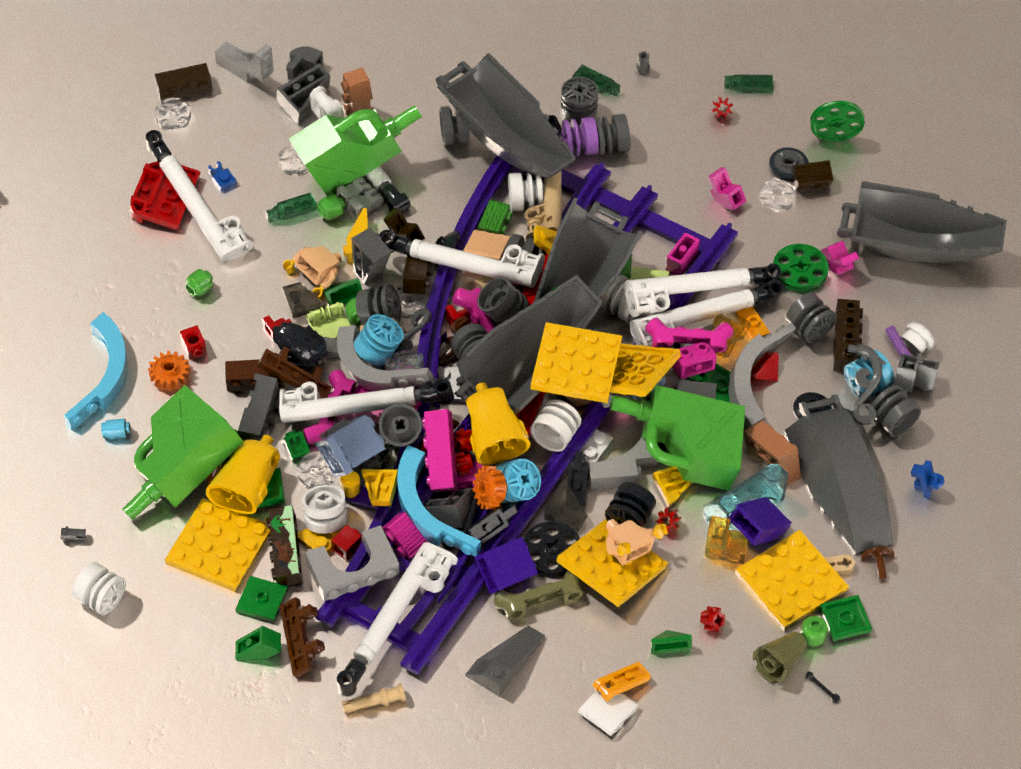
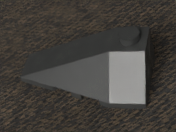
M529 625L478 658L465 676L500 697L543 641L545 635Z

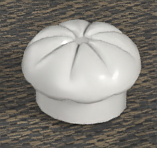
M917 322L909 323L906 326V332L901 336L904 343L918 354H921L925 349L931 350L934 346L933 335L924 325Z

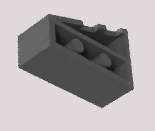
M319 63L277 88L276 101L299 124L311 110V92L319 86L325 87L327 91L330 85V74Z

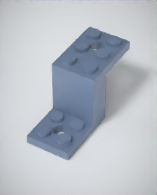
M366 415L353 418L349 424L315 443L335 478L348 475L353 472L352 469L385 450V441L380 434L377 435L374 430L375 424L370 417L367 418Z

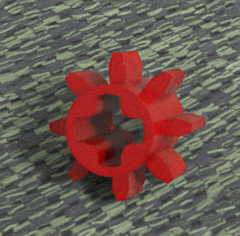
M719 96V101H712L715 108H712L711 111H717V118L723 115L726 119L728 112L733 113L730 110L733 103L728 104V97L722 100ZM721 103L726 106L723 112L718 109L721 107Z
M461 428L455 432L454 445L457 451L461 452L464 450L467 454L473 450L470 442L471 430L465 431Z
M464 451L455 453L457 472H460L461 476L470 474L469 469L473 468L470 454L465 455Z
M667 507L664 512L660 511L657 513L660 518L655 522L665 524L668 533L672 532L673 528L677 529L680 527L678 521L682 517H678L677 509L670 511V508Z
M707 606V610L701 612L700 623L704 625V630L717 632L718 628L724 626L725 615L720 613L721 608Z

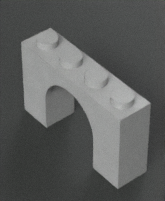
M381 525L362 532L363 544L370 560L364 568L358 571L345 572L336 568L325 546L305 552L306 563L323 601L336 599L345 593L355 592L359 588L367 585L372 586L378 581L391 579L399 574V562Z

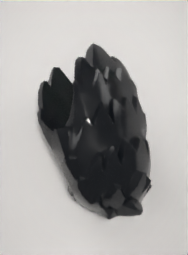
M282 322L281 326L273 327L275 337L272 338L277 347L282 350L285 346L291 350L287 354V361L295 363L296 366L310 368L320 365L328 354L326 342L322 335H319L316 330L314 331L310 325L303 327L295 323Z

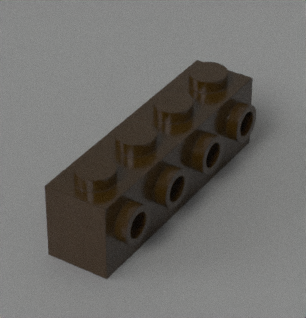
M837 299L835 309L837 319L834 332V371H844V367L847 364L862 357L857 355V353L847 352L848 344H862V338H859V334L862 335L863 323H859V319L863 317V308H860V300Z

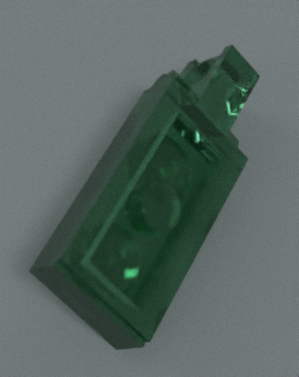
M581 65L573 74V77H586L594 81L600 94L608 92L617 96L620 93V85L587 66Z
M736 74L725 76L724 88H734L738 92L772 93L774 89L773 75Z
M311 193L303 194L278 202L273 209L266 211V218L269 223L287 220L316 211L317 204Z

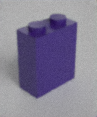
M767 497L737 504L728 518L754 546L784 537L792 524Z
M522 537L474 557L490 594L538 574L536 564L529 554L528 545Z

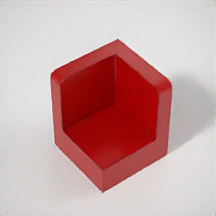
M453 304L445 306L446 319L449 325L461 316H466L471 320L467 309L464 308L456 311Z
M269 315L262 318L264 331L272 341V337H275L273 327L281 326L282 322L292 323L290 319L285 320L284 318L274 322Z

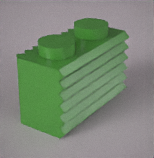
M489 200L478 226V231L506 235V225L511 222L513 212H510V205Z

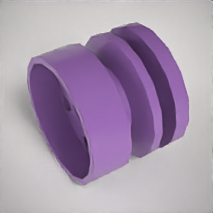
M594 117L581 118L580 126L577 125L575 119H571V127L568 120L562 121L561 140L566 142L572 153L574 149L576 157L580 155V148H583L585 155L598 154L599 152L598 132Z

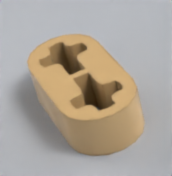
M849 555L824 557L840 576L849 575L854 570L855 561ZM846 562L849 567H845L842 563Z

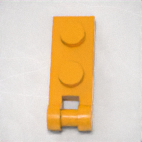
M638 661L597 679L593 683V687L596 691L602 693L601 697L605 701H609L615 695L648 682L651 674Z

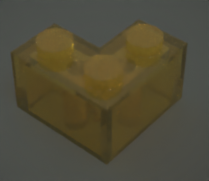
M734 312L720 313L713 321L714 326L711 331L722 322L728 323L733 328V336L727 340V350L715 353L722 358L729 357L737 340H744L752 324Z
M711 516L704 557H709L713 560H725L734 564H744L748 539L741 532L729 530L731 519Z

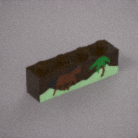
M292 505L269 509V518H266L268 529L271 530V534L268 535L269 545L272 546V551L269 552L271 563H274V568L271 569L272 578L278 584L285 586L303 583L295 511Z

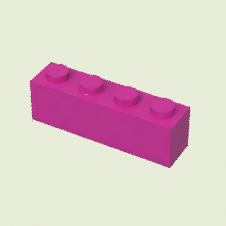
M448 409L424 412L422 426L426 430L424 447L427 449L428 454L425 457L426 467L429 468V476H427L428 488L433 492L458 490L452 412Z

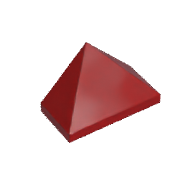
M777 352L763 354L752 366L750 380L778 382L779 354Z

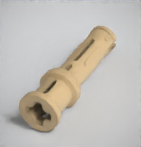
M400 683L397 687L381 688L380 692L342 701L344 713L347 714L381 704L389 706V703L400 700L405 702L406 698L402 683Z

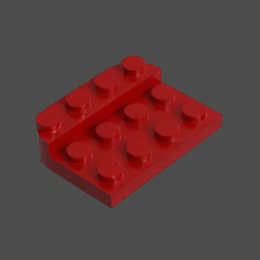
M160 162L146 163L133 196L131 195L130 216L133 220L140 223L143 220H147L178 230L187 207L159 166ZM181 165L196 187L201 171Z

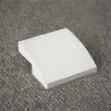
M595 691L578 712L612 736L623 726L624 721L637 711L639 705L622 693L615 695L609 701H605L601 697L602 693Z

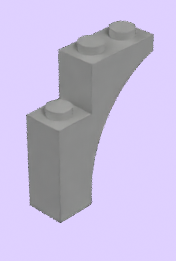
M226 41L215 51L216 63L246 83L255 77L263 81L274 71L272 49L267 44L257 52H247Z
M641 438L632 449L621 456L606 461L590 462V490L618 488L624 482L637 484L638 478H641V469L658 468V462L646 449V439Z

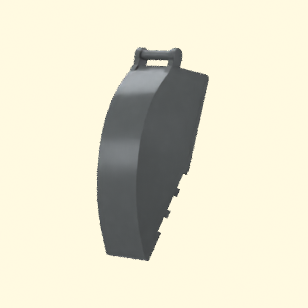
M490 53L486 54L473 69L466 62L462 61L458 64V67L444 76L440 75L436 78L437 88L453 105L472 134L507 163L525 172L551 178L575 161L576 158L566 142L561 141L557 135L558 130L556 127L553 128L549 123L548 115L543 114L539 101ZM460 73L464 74L456 80H454L453 82H449V80L456 77Z
M862 181L858 204L849 202L842 204L843 214L840 227L837 229V236L850 238L852 241L861 243L871 250L897 259L925 263H952L974 260L1002 252L1007 220L987 212L984 215L973 211L974 208L970 206L967 208L956 204L957 201L952 199L950 202L943 200L936 193ZM851 213L856 214L853 229L847 228Z
M837 394L832 395L828 399L810 403H799L800 412L803 417L786 428L784 433L787 441L796 445L799 450L800 472L812 499H816L821 511L828 515L833 527H837L842 534V539L855 555L863 554L867 549L875 546L892 547L893 537L885 476L863 425L854 420L853 411L843 408ZM833 405L834 409L810 414L809 412L810 410Z

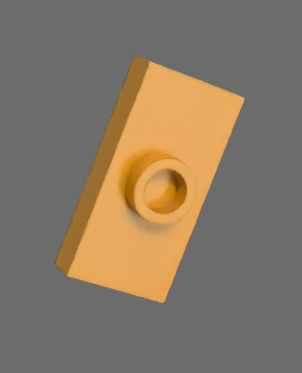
M753 306L736 312V318L751 340L758 334H761L764 338L770 333Z

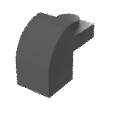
M308 46L292 50L289 53L290 61L286 66L287 78L292 80L302 70L307 71L319 63L323 65V52Z

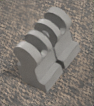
M363 177L355 179L353 183L346 187L342 185L336 188L337 197L343 199L345 203L344 208L356 220L363 208H367L368 216L371 211L379 209L384 202V198L375 189H372V186Z

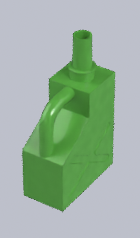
M415 105L394 118L389 117L384 122L375 109L358 110L346 118L325 115L289 138L306 168L324 193L329 196L337 194L336 188L342 185L346 187L353 183L355 179L365 176L401 153L402 150L394 138L401 135L400 131L422 116Z
M186 385L151 416L152 434L141 443L135 452L134 466L147 481L140 486L142 489L122 508L132 520L153 501L157 503L162 496L174 507L178 506L218 465L225 461L243 443V440L226 419ZM153 449V452L148 457H146L148 453Z
M655 385L648 400L641 398L639 401L617 395L612 396L610 410L636 417V420L643 421L641 438L646 439V449L657 462L677 467L685 481L729 491L741 470L745 406ZM657 442L664 443L669 453L662 451Z

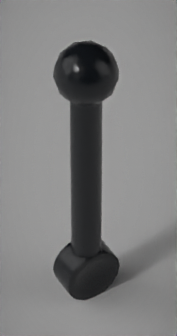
M811 671L806 673V678L811 679L831 697L833 703L839 702L840 696L838 694H833L814 677Z

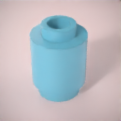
M125 418L106 420V422L101 423L102 436L108 439L127 438L128 433H131L130 422H126Z

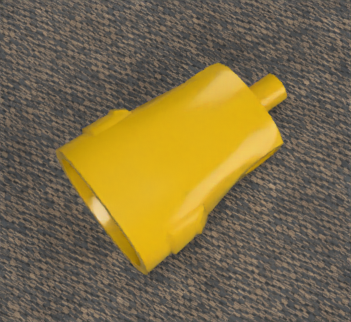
M483 382L477 384L475 387L477 392L466 399L471 417L472 435L470 442L477 462L481 465H493L522 455L530 448L528 433L524 423L516 417L510 408L503 389L499 387L488 388L487 384Z
M263 435L260 441H243L206 488V495L213 504L223 509L243 514H253L256 512L259 504L263 502L268 494L267 486L280 460L279 451L272 446L273 438L269 435Z

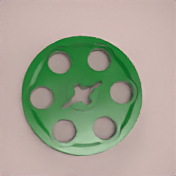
M832 101L819 106L813 111L810 117L812 133L821 140L846 141L862 131L865 120L864 113L858 105L848 101ZM818 117H824L822 120H817ZM858 123V125L851 126L850 124ZM839 131L844 132L843 134H836Z
M788 245L779 250L773 260V263L781 268L782 274L787 273L791 276L789 278L780 276L777 279L784 284V288L791 291H813L823 285L828 276L829 264L827 258L820 250L810 245ZM800 251L803 255L796 256L794 252ZM816 257L820 259V261L812 262L811 258ZM786 259L788 263L782 264L779 260ZM820 272L822 276L816 277L813 273ZM805 280L807 281V284L801 285L798 283V281Z

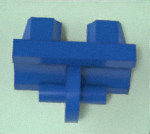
M926 460L924 465L914 464L911 470V476L916 478L914 488L922 491L925 498H930V491L932 489H940L945 483L944 477L941 474L934 473L931 461Z

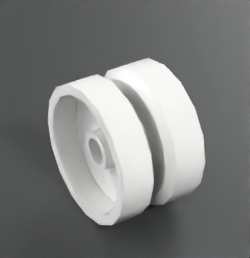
M320 485L309 489L303 494L301 500L305 526L310 531L327 534L340 530L346 525L348 520L344 492L339 487Z

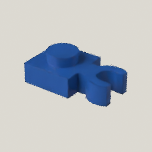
M217 161L218 168L216 169L212 168L211 165L208 166L212 180L221 192L237 185V181L229 169H222L221 162Z

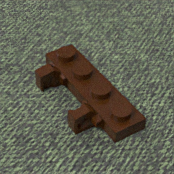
M284 346L279 354L273 353L267 348L265 349L258 362V367L294 388L301 387L306 382H313L317 386L320 397L328 398L332 387L320 379L323 368L317 365L311 375L286 360L287 354L291 351L289 348Z
M294 597L280 605L292 674L294 677L299 678L314 669L312 659L315 658L316 654H320L325 650L324 642L318 639L309 642L305 624H307V620L313 619L318 615L317 607L311 604L301 606L300 599Z

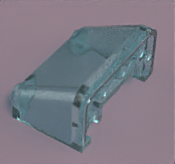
M770 464L754 472L706 503L703 507V518L724 540L731 535L732 530L730 528L729 516L737 509L738 504L750 501L756 496L758 498L767 497L774 500L776 504L784 500L788 473L778 464Z

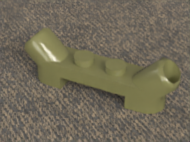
M567 570L562 580L554 583L549 582L535 589L530 588L523 593L515 595L502 589L497 592L494 605L495 608L505 611L509 620H517L526 617V610L559 598H562L564 604L578 600L583 595L580 587L582 580Z

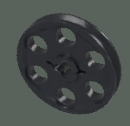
M548 521L535 525L526 533L523 540L528 545L529 554L535 553L540 556L538 560H533L538 574L548 577L565 575L567 569L556 562L559 554L572 545L564 542L566 538H573L575 542L580 539L573 528L561 522ZM555 529L558 533L556 535H549L547 531ZM536 536L540 538V542L532 543L530 538ZM556 544V548L549 552V548ZM552 562L557 565V568L549 569L546 565Z

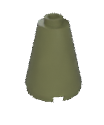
M792 632L759 646L752 656L753 661L756 660L757 663L755 668L769 682L778 681V683H781L786 679L806 649V639L801 633Z

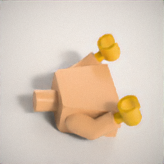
M324 246L304 247L292 257V260H285L283 268L287 274H292L295 271V265L316 286L321 285L312 290L313 298L316 294H320L317 297V301L320 302L324 298L323 291L330 287L339 273L338 267L342 258L338 252L332 254Z
M611 519L605 526L609 531L606 539L607 552L609 555H614L623 566L649 553L654 539H661L663 534H668L665 524H658L654 528L646 529L638 526L631 520L619 525L614 519Z

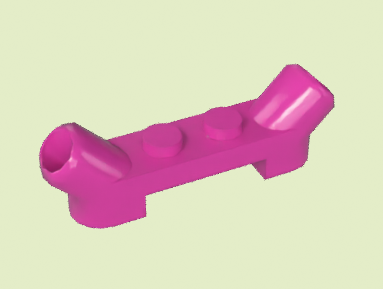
M461 287L458 288L453 295V303L467 309L472 322L484 326L487 332L495 328L490 317L482 312L477 305L481 289L476 287L469 291Z
M653 318L645 326V331L652 337V347L670 348L673 343L695 344L707 341L714 353H721L727 350V340L733 336V328L725 322H722L713 331H707L703 328H695L693 330L686 329L685 327L668 328L659 318Z
M342 370L332 371L328 380L334 391L328 397L353 394L357 382L348 379ZM335 416L319 418V423L304 428L303 435L308 445H314L321 440L318 435L336 423L334 422Z

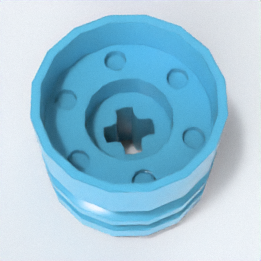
M375 314L367 320L363 330L360 331L354 340V348L357 354L366 362L378 366L385 365L402 342L404 333L399 324L392 318Z
M877 350L874 351L887 364H882L880 383L868 398L877 394L878 391H883L894 384L895 380L889 361ZM863 357L850 362L844 367L847 384L858 398H860L866 388L860 387L856 383V372L861 368H866L871 372L870 376H866V379L871 380L873 377L872 364L867 358L864 361Z
M516 459L495 465L496 469L503 473L507 484L506 496L502 503L529 500L536 496L541 485V475L537 466L532 461Z

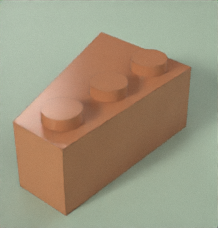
M363 67L344 73L343 82H341L344 91L342 94V99L345 103L343 106L344 114L349 116L358 110L375 109L374 107L371 108L370 100L373 97L370 80Z
M760 421L744 430L747 448L759 462L764 461L770 468L768 472L771 475L775 474L779 478V485L782 488L801 478L799 450L796 445L791 444L783 435L777 433L771 425H767L764 421Z

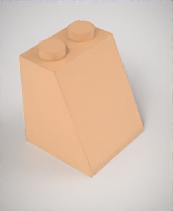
M474 230L464 251L501 261L510 236ZM463 270V275L465 276H471L476 278L483 277V275Z

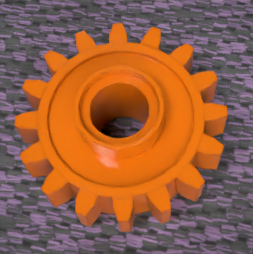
M167 351V355L161 352L159 358L154 356V362H149L150 368H148L150 381H154V386H159L162 390L178 389L182 384H186V379L190 378L189 373H191L189 361L185 359L183 354L178 356L177 351L174 354Z
M482 466V468H478V473L474 474L476 478L473 481L475 488L472 489L476 493L474 499H478L477 505H481V509H495L505 499L507 492L506 479L503 473L496 469V466Z

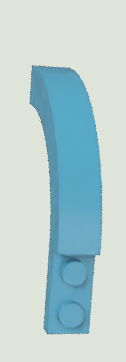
M104 312L90 323L92 335L104 345L109 354L108 367L100 383L64 414L66 426L70 430L79 426L99 406L106 410L120 393L126 379L128 364L124 340L117 325Z
M408 445L401 457L397 476L398 496L402 511L409 516L417 529H419V532H421V535L428 542L439 546L443 541L446 545L454 546L467 555L478 556L481 552L480 540L437 520L421 503L417 494L416 484L419 474L425 465V452Z

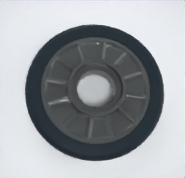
M791 147L776 150L769 159L771 170L776 175L786 179H793L792 168L794 165L809 163L807 156L802 151ZM792 161L794 164L786 165L784 162Z

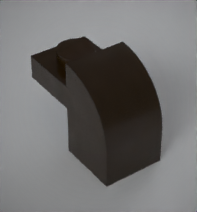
M394 208L383 219L388 229L393 231L395 235L410 238L411 241L415 239L423 241L425 239L418 224L408 223L399 208Z

